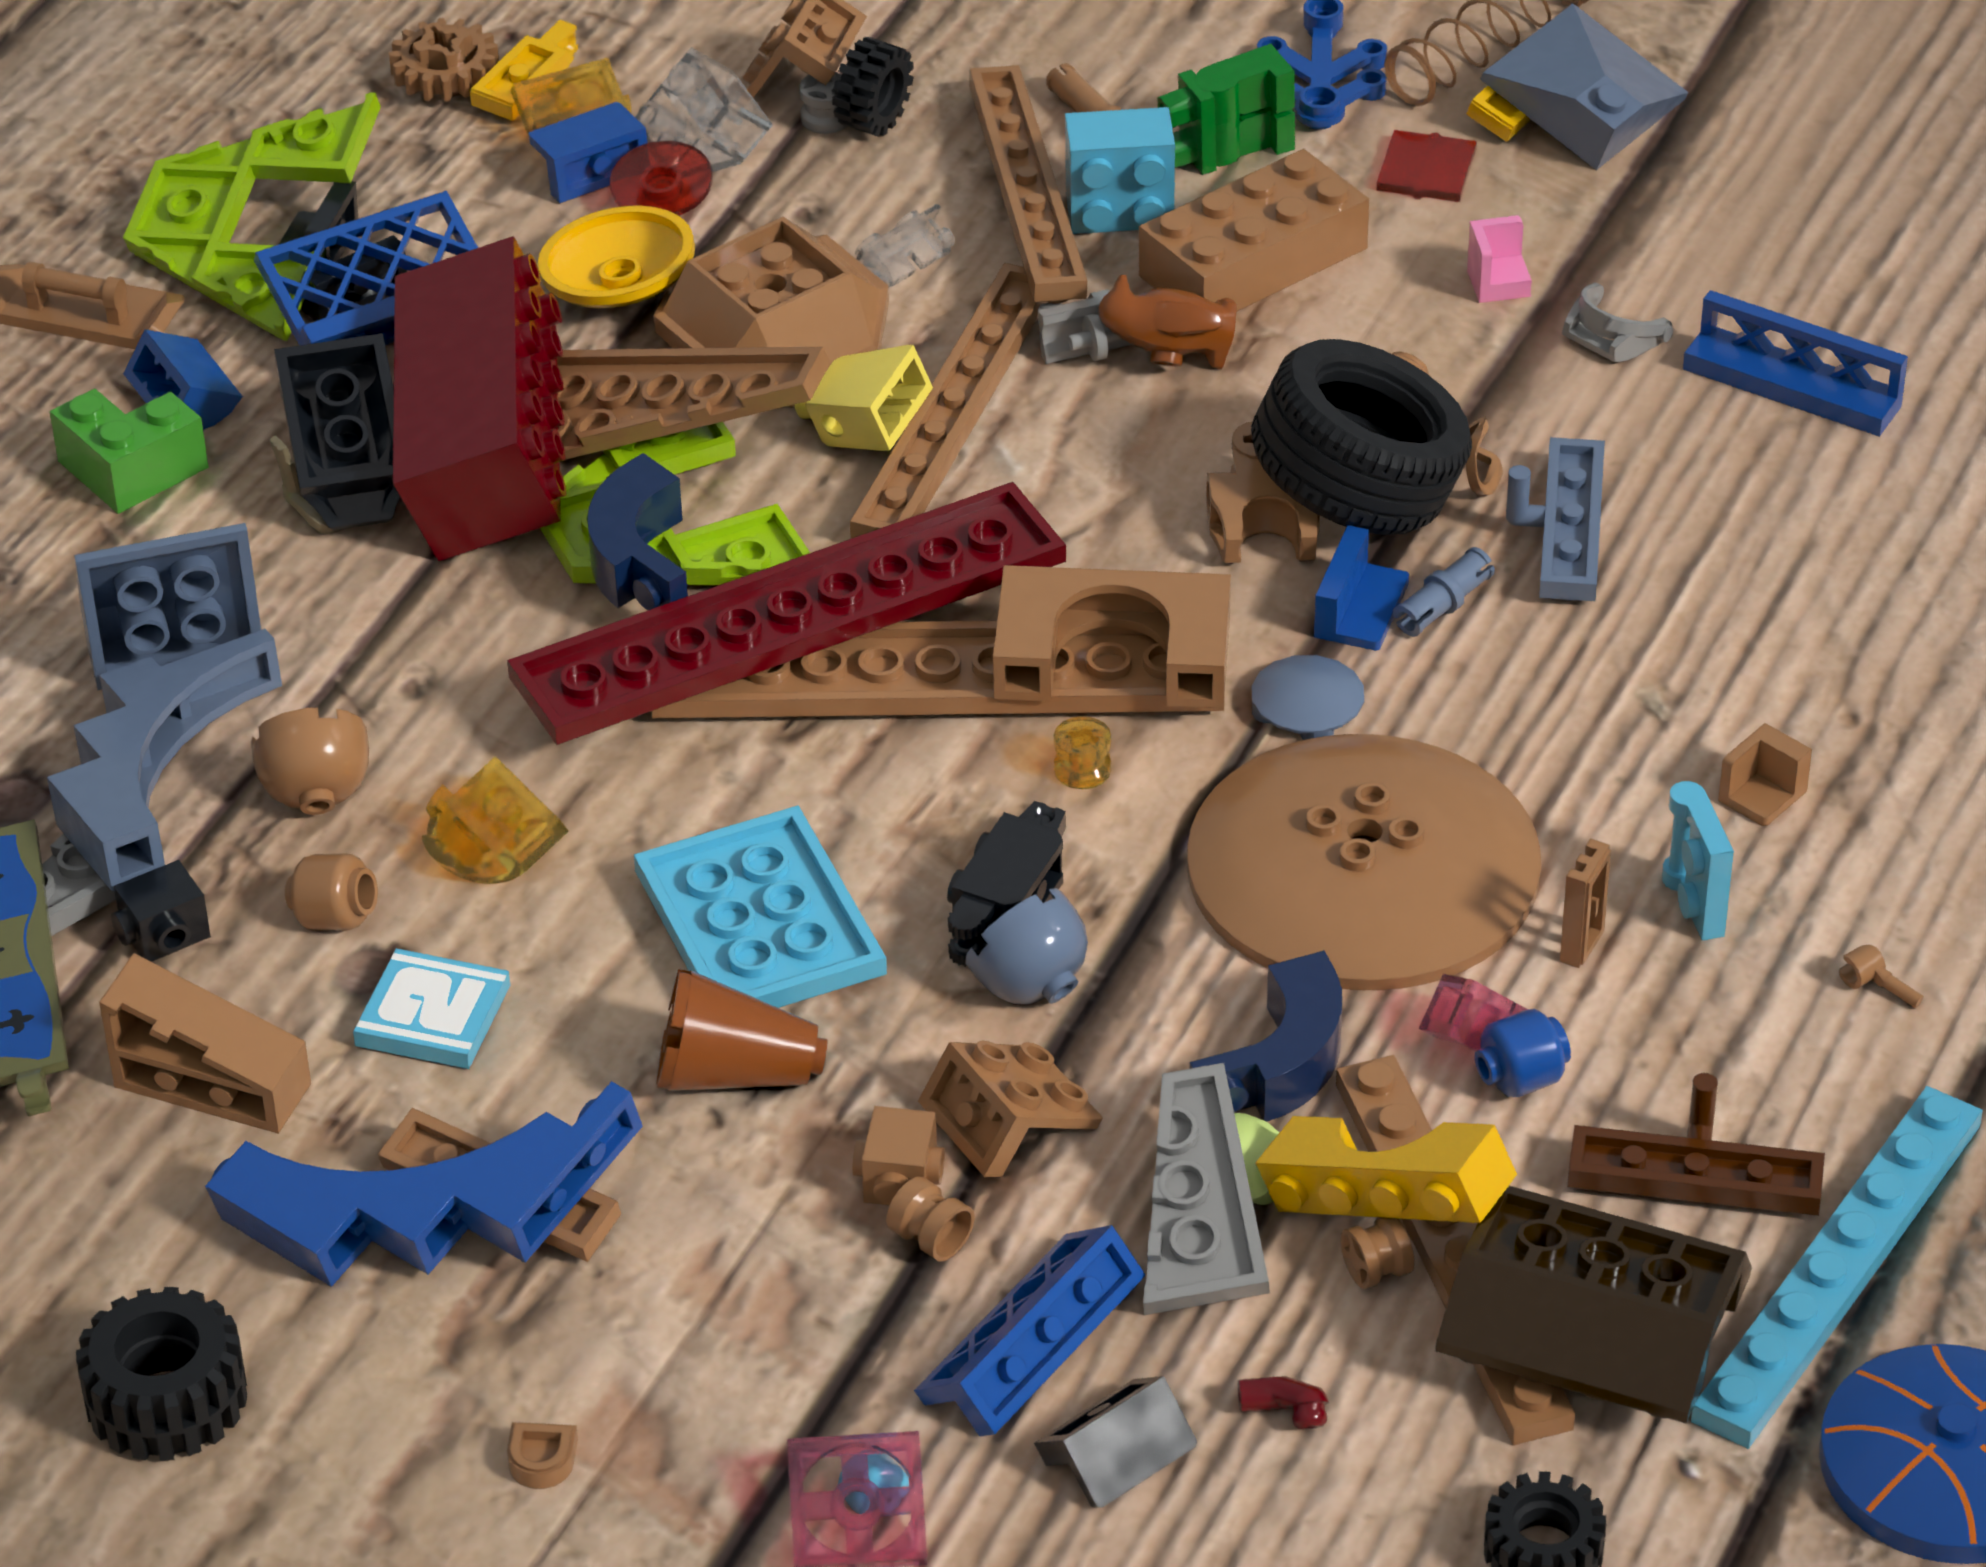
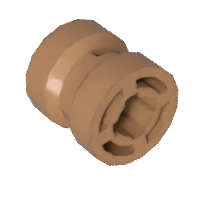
M923 1176L912 1178L898 1190L891 1201L886 1216L887 1227L905 1240H918L920 1249L938 1262L950 1259L963 1247L970 1236L975 1220L974 1210L957 1198H943L941 1189Z

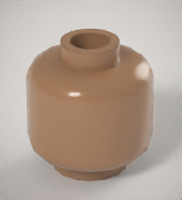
M349 853L313 854L303 857L285 885L287 906L293 910L294 916L299 923L312 931H348L359 927L375 909L378 897L375 875L359 857Z

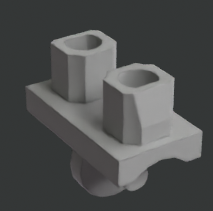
M1108 289L1090 293L1087 299L1072 303L1040 304L1038 308L1041 357L1046 364L1088 354L1092 360L1098 361L1107 358L1108 350L1132 345L1109 330L1099 318L1098 306L1103 297L1110 292Z

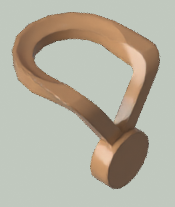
M1483 416L1469 425L1472 450L1466 463V473L1472 491L1477 495L1488 496L1497 489L1503 474V468L1497 455L1479 447L1489 428L1487 418ZM1477 459L1490 465L1485 480L1482 483L1477 473Z

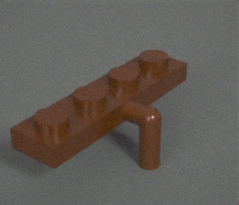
M1700 1073L1693 1078L1687 1137L1574 1125L1567 1187L1819 1216L1825 1153L1712 1140L1718 1080L1712 1074Z

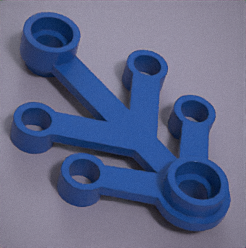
M1307 0L1304 3L1303 25L1312 37L1311 61L1289 48L1286 41L1282 38L1268 36L1260 39L1257 43V48L1271 43L1294 69L1295 75L1311 84L1303 88L1295 83L1294 113L1298 121L1312 129L1323 130L1336 125L1345 116V106L1359 98L1375 101L1383 98L1386 94L1387 78L1386 74L1380 70L1384 68L1387 54V45L1383 41L1378 39L1363 40L1356 49L1332 62V38L1337 35L1343 26V4L1340 0ZM1360 68L1364 69L1357 74L1355 80L1337 89L1331 86Z

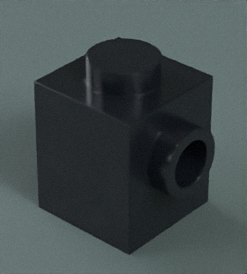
M179 860L114 886L118 911L111 914L113 927L121 943L124 946L132 944L141 957L152 962L211 937L204 894Z

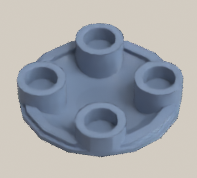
M1294 655L1274 661L1258 673L1251 686L1253 717L1259 722L1271 723L1279 729L1298 733L1303 740L1334 735L1335 729L1343 727L1358 715L1365 701L1364 685L1352 669L1337 660L1318 655Z

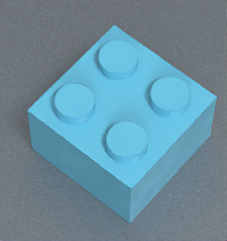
M1169 107L1065 113L1066 202L1069 223L1073 234L1139 230L1140 225L1174 210L1175 141Z

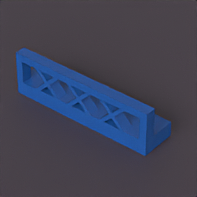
M1710 290L1703 298L1700 333L1684 352L1683 370L1880 437L1902 407L1908 356ZM1718 312L1733 317L1743 331L1737 334L1717 327ZM1772 330L1783 334L1792 348L1784 350L1775 347L1764 332ZM1820 346L1832 350L1842 364L1835 367L1823 363L1813 349ZM1870 363L1890 370L1889 385L1873 380L1863 366Z
M1112 1225L1065 1234L914 1390L924 1406L955 1401L979 1437L995 1435L1136 1287L1146 1274Z

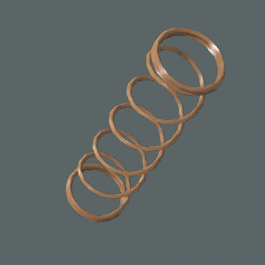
M1491 0L1467 1L1459 9L1456 19L1443 18L1437 20L1427 29L1424 39L1411 38L1389 50L1385 57L1384 67L1390 87L1406 103L1417 107L1426 105L1435 96L1436 81L1446 88H1452L1456 84V71L1452 61L1438 46L1428 42L1431 31L1440 24L1455 23V35L1463 56L1472 65L1483 68L1488 63L1486 45L1476 31L1469 25L1459 21L1463 11L1470 5L1486 3L1488 22L1494 36L1509 48H1515L1520 43V32L1512 16L1503 7ZM1519 0L1525 16L1534 25L1541 28L1551 20V11L1546 0L1541 1L1547 11L1548 20L1542 24L1536 22L1530 16L1523 0ZM1590 0L1560 1L1568 7L1571 5L1570 3H1574L1577 7H1579L1581 4L1587 3ZM1490 5L1498 8L1512 23L1516 32L1514 43H1507L1497 33L1492 22ZM1459 25L1469 30L1481 44L1485 54V59L1482 63L1474 62L1466 53L1460 40ZM1411 43H1423L1424 56L1415 48L1407 45ZM1427 45L1438 51L1449 64L1453 74L1451 83H1444L1434 73L1429 63ZM1399 51L1409 53L1424 69L1429 84L1428 95L1425 99L1412 98L1397 83L1395 61Z

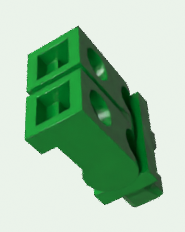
M1271 43L1200 69L1196 74L1192 69L1179 73L1178 89L1157 97L1158 108L1169 107L1172 128L1179 126V131L1173 132L1175 168L1193 163L1199 172L1205 175L1216 171V166L1230 165L1236 162L1240 156L1270 147L1277 155L1295 150V113L1292 110L1295 108V71Z

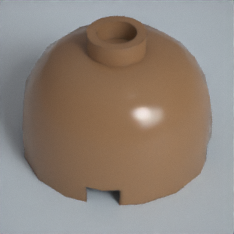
M303 708L284 712L264 721L258 727L259 738L255 739L252 736L251 749L257 777L271 798L291 808L300 809L303 813L318 815L331 811L335 805L345 801L361 786L369 764L367 727L362 719L349 711L336 709L337 719L319 718L318 708Z

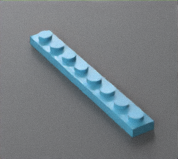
M1929 1086L1925 1087L1700 1394L1692 1410V1423L1747 1449L1751 1447L1980 1128L1982 1109Z

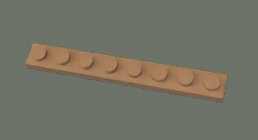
M1020 66L969 68V88L1034 302L1046 301L1048 303L1060 304L1074 299H1087L1088 280Z
M1005 262L934 379L932 383L933 389L905 428L850 520L851 538L924 513L1037 320L1040 304L1046 303V301L1034 302L1023 266Z
M1395 1055L1336 1068V1087L1368 1152L1394 1149L1411 1143L1432 1131ZM1402 1219L1446 1309L1462 1254L1478 1223ZM1473 1364L1513 1446L1574 1430L1575 1412L1563 1388L1544 1382L1529 1381L1522 1376L1485 1365Z

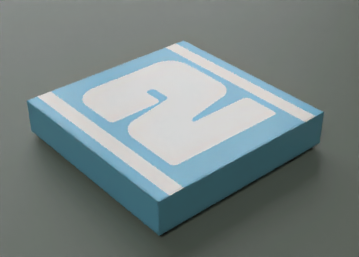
M396 948L353 1031L355 1046L469 1069L510 988L509 971Z

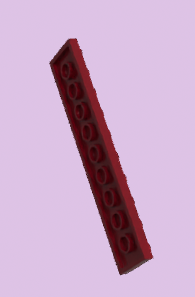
M1010 482L507 660L508 676L556 745L1000 586L1002 584L1004 565L1053 567L1066 562V544L1016 484Z

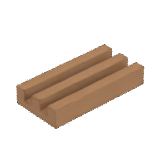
M1591 838L1585 846V854L1581 853L1577 858L1575 869L1571 868L1566 875L1560 962L1577 968L1585 963L1605 929L1611 850L1609 844Z

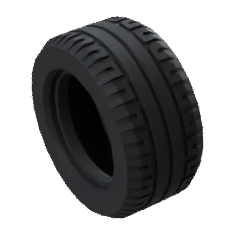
M1341 339L1313 341L1292 350L1286 355L1251 425L1255 454L1264 471L1279 488L1296 502L1330 521L1345 527L1349 525L1369 529V533L1381 535L1405 534L1431 523L1441 512L1472 450L1467 417L1459 403L1442 385L1421 369L1387 351L1360 342Z

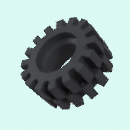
M863 37V41L858 40L854 43L855 50L849 49L845 55L848 60L847 64L841 63L838 70L842 75L840 80H835L833 88L838 90V94L832 97V105L837 106L833 113L834 117L838 118L837 122L879 137V135H886L888 128L892 129L896 125L895 117H901L904 112L902 104L904 101L908 102L911 94L907 92V88L913 85L914 76L909 75V73L914 69V63L909 61L912 56L906 49L874 38Z
M1539 1471L1538 1482L1533 1483L1528 1473L1517 1476L1516 1489L1506 1481L1499 1486L1498 1496L1492 1494L1488 1502L1484 1532V1557L1486 1563H1491V1567H1601L1604 1555L1606 1515H1603V1504L1599 1497L1591 1500L1592 1489L1584 1483L1576 1490H1573V1477L1562 1474L1559 1483L1550 1482L1551 1472ZM1533 1526H1549L1563 1531L1570 1538L1560 1543L1541 1544L1525 1538L1519 1532Z

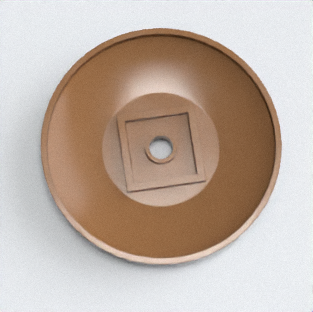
M1343 734L1306 739L1281 746L1246 762L1223 779L1204 800L1191 826L1187 844V872L1191 891L1205 919L1227 943L1247 958L1268 968V965L1324 950L1338 975L1342 989L1390 990L1424 985L1448 978L1475 966L1501 949L1517 933L1534 906L1539 890L1541 852L1536 830L1520 801L1504 784L1477 764L1458 754L1416 740L1375 734ZM1371 836L1377 840L1374 842H1369L1368 840L1354 837Z

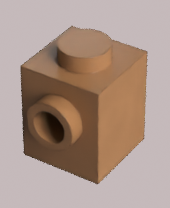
M874 1106L867 1139H857L853 1153L852 1172L853 1176L862 1177L864 1203L890 1206L898 1190L907 1181L917 1176H923L935 1185L941 1184L944 1172L945 1149L937 1147L936 1112Z

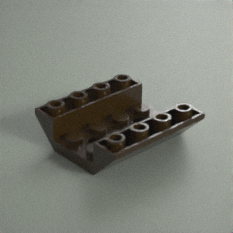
M1508 1186L1482 1222L1477 1224L1462 1254L1436 1340L1435 1351L1457 1357L1467 1363L1481 1364L1516 1374L1529 1381L1544 1382L1582 1393L1595 1400H1606L1647 1412L1657 1418H1668L1687 1424L1703 1387L1711 1342L1725 1310L1735 1313L1749 1281L1752 1266L1747 1253L1742 1250Z

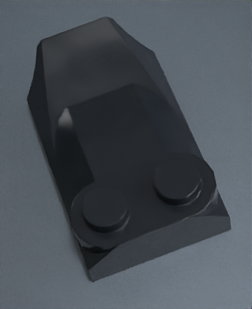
M383 333L274 349L280 395L283 400L301 496L318 512L328 528L332 530L379 524L392 520L400 495L393 485L394 388Z

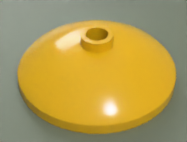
M650 206L609 208L580 217L553 234L541 249L538 258V269L541 281L546 289L569 303L588 308L628 306L649 299L673 285L679 279L687 261L693 259L695 242L692 230L687 222L670 211Z

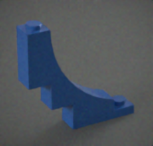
M611 1081L597 1098L591 1099L584 1105L573 1126L545 1112L519 1130L487 1146L440 1162L387 1171L360 1172L334 1170L297 1163L271 1154L245 1141L230 1158L225 1159L218 1165L212 1179L205 1187L223 1221L331 1287L372 1241L429 1275L468 1229L526 1263L643 1125L631 1092Z

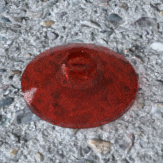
M655 141L632 149L617 162L610 176V189L613 199L619 207L650 206L664 209L680 216L697 207L706 198L712 186L713 173L707 157L694 146L679 141Z

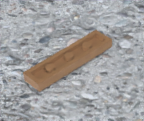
M412 1107L380 1150L378 1157L383 1168L398 1170L455 1158L491 1143ZM589 1188L544 1242L588 1262L621 1215L617 1200Z

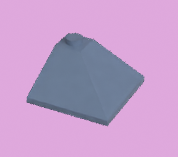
M1574 3L1485 70L1480 80L1595 170H1598L1683 102L1689 93Z
M245 523L74 555L86 642L98 690H102L99 675L150 656L162 666L261 630L248 532Z

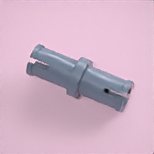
M1471 547L1444 571H1433L1425 578L1424 586L1393 609L1394 618H1400L1403 614H1407L1396 622L1397 626L1405 634L1416 637L1442 614L1454 613L1464 604V597L1494 575L1495 568L1493 565H1489L1483 571L1480 570L1492 561L1490 557L1480 548Z

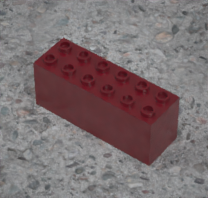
M514 236L395 276L393 485L438 561L561 521L560 498L566 496V486L560 471V462L565 460V450L558 434V429L564 425L565 420L561 405L557 399L558 392L564 389V384L557 366V358L563 356V349L556 332V324L562 322V315L553 293L545 294L540 285V272L534 257L530 253L523 254Z

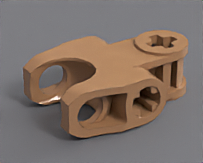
M1246 422L1238 426L1232 436L1234 464L1231 466V471L1207 473L1206 506L1209 532L1220 552L1222 561L1224 563L1241 562V544L1247 538L1260 533H1272L1285 537L1292 543L1296 558L1299 560H1316L1320 515L1296 502L1279 488L1264 471L1255 454L1251 433L1252 422Z

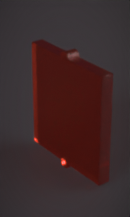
M1394 130L1377 180L1376 191L1411 195L1417 200L1425 197L1460 202L1477 149V141L1444 137L1437 132H1433L1430 135Z

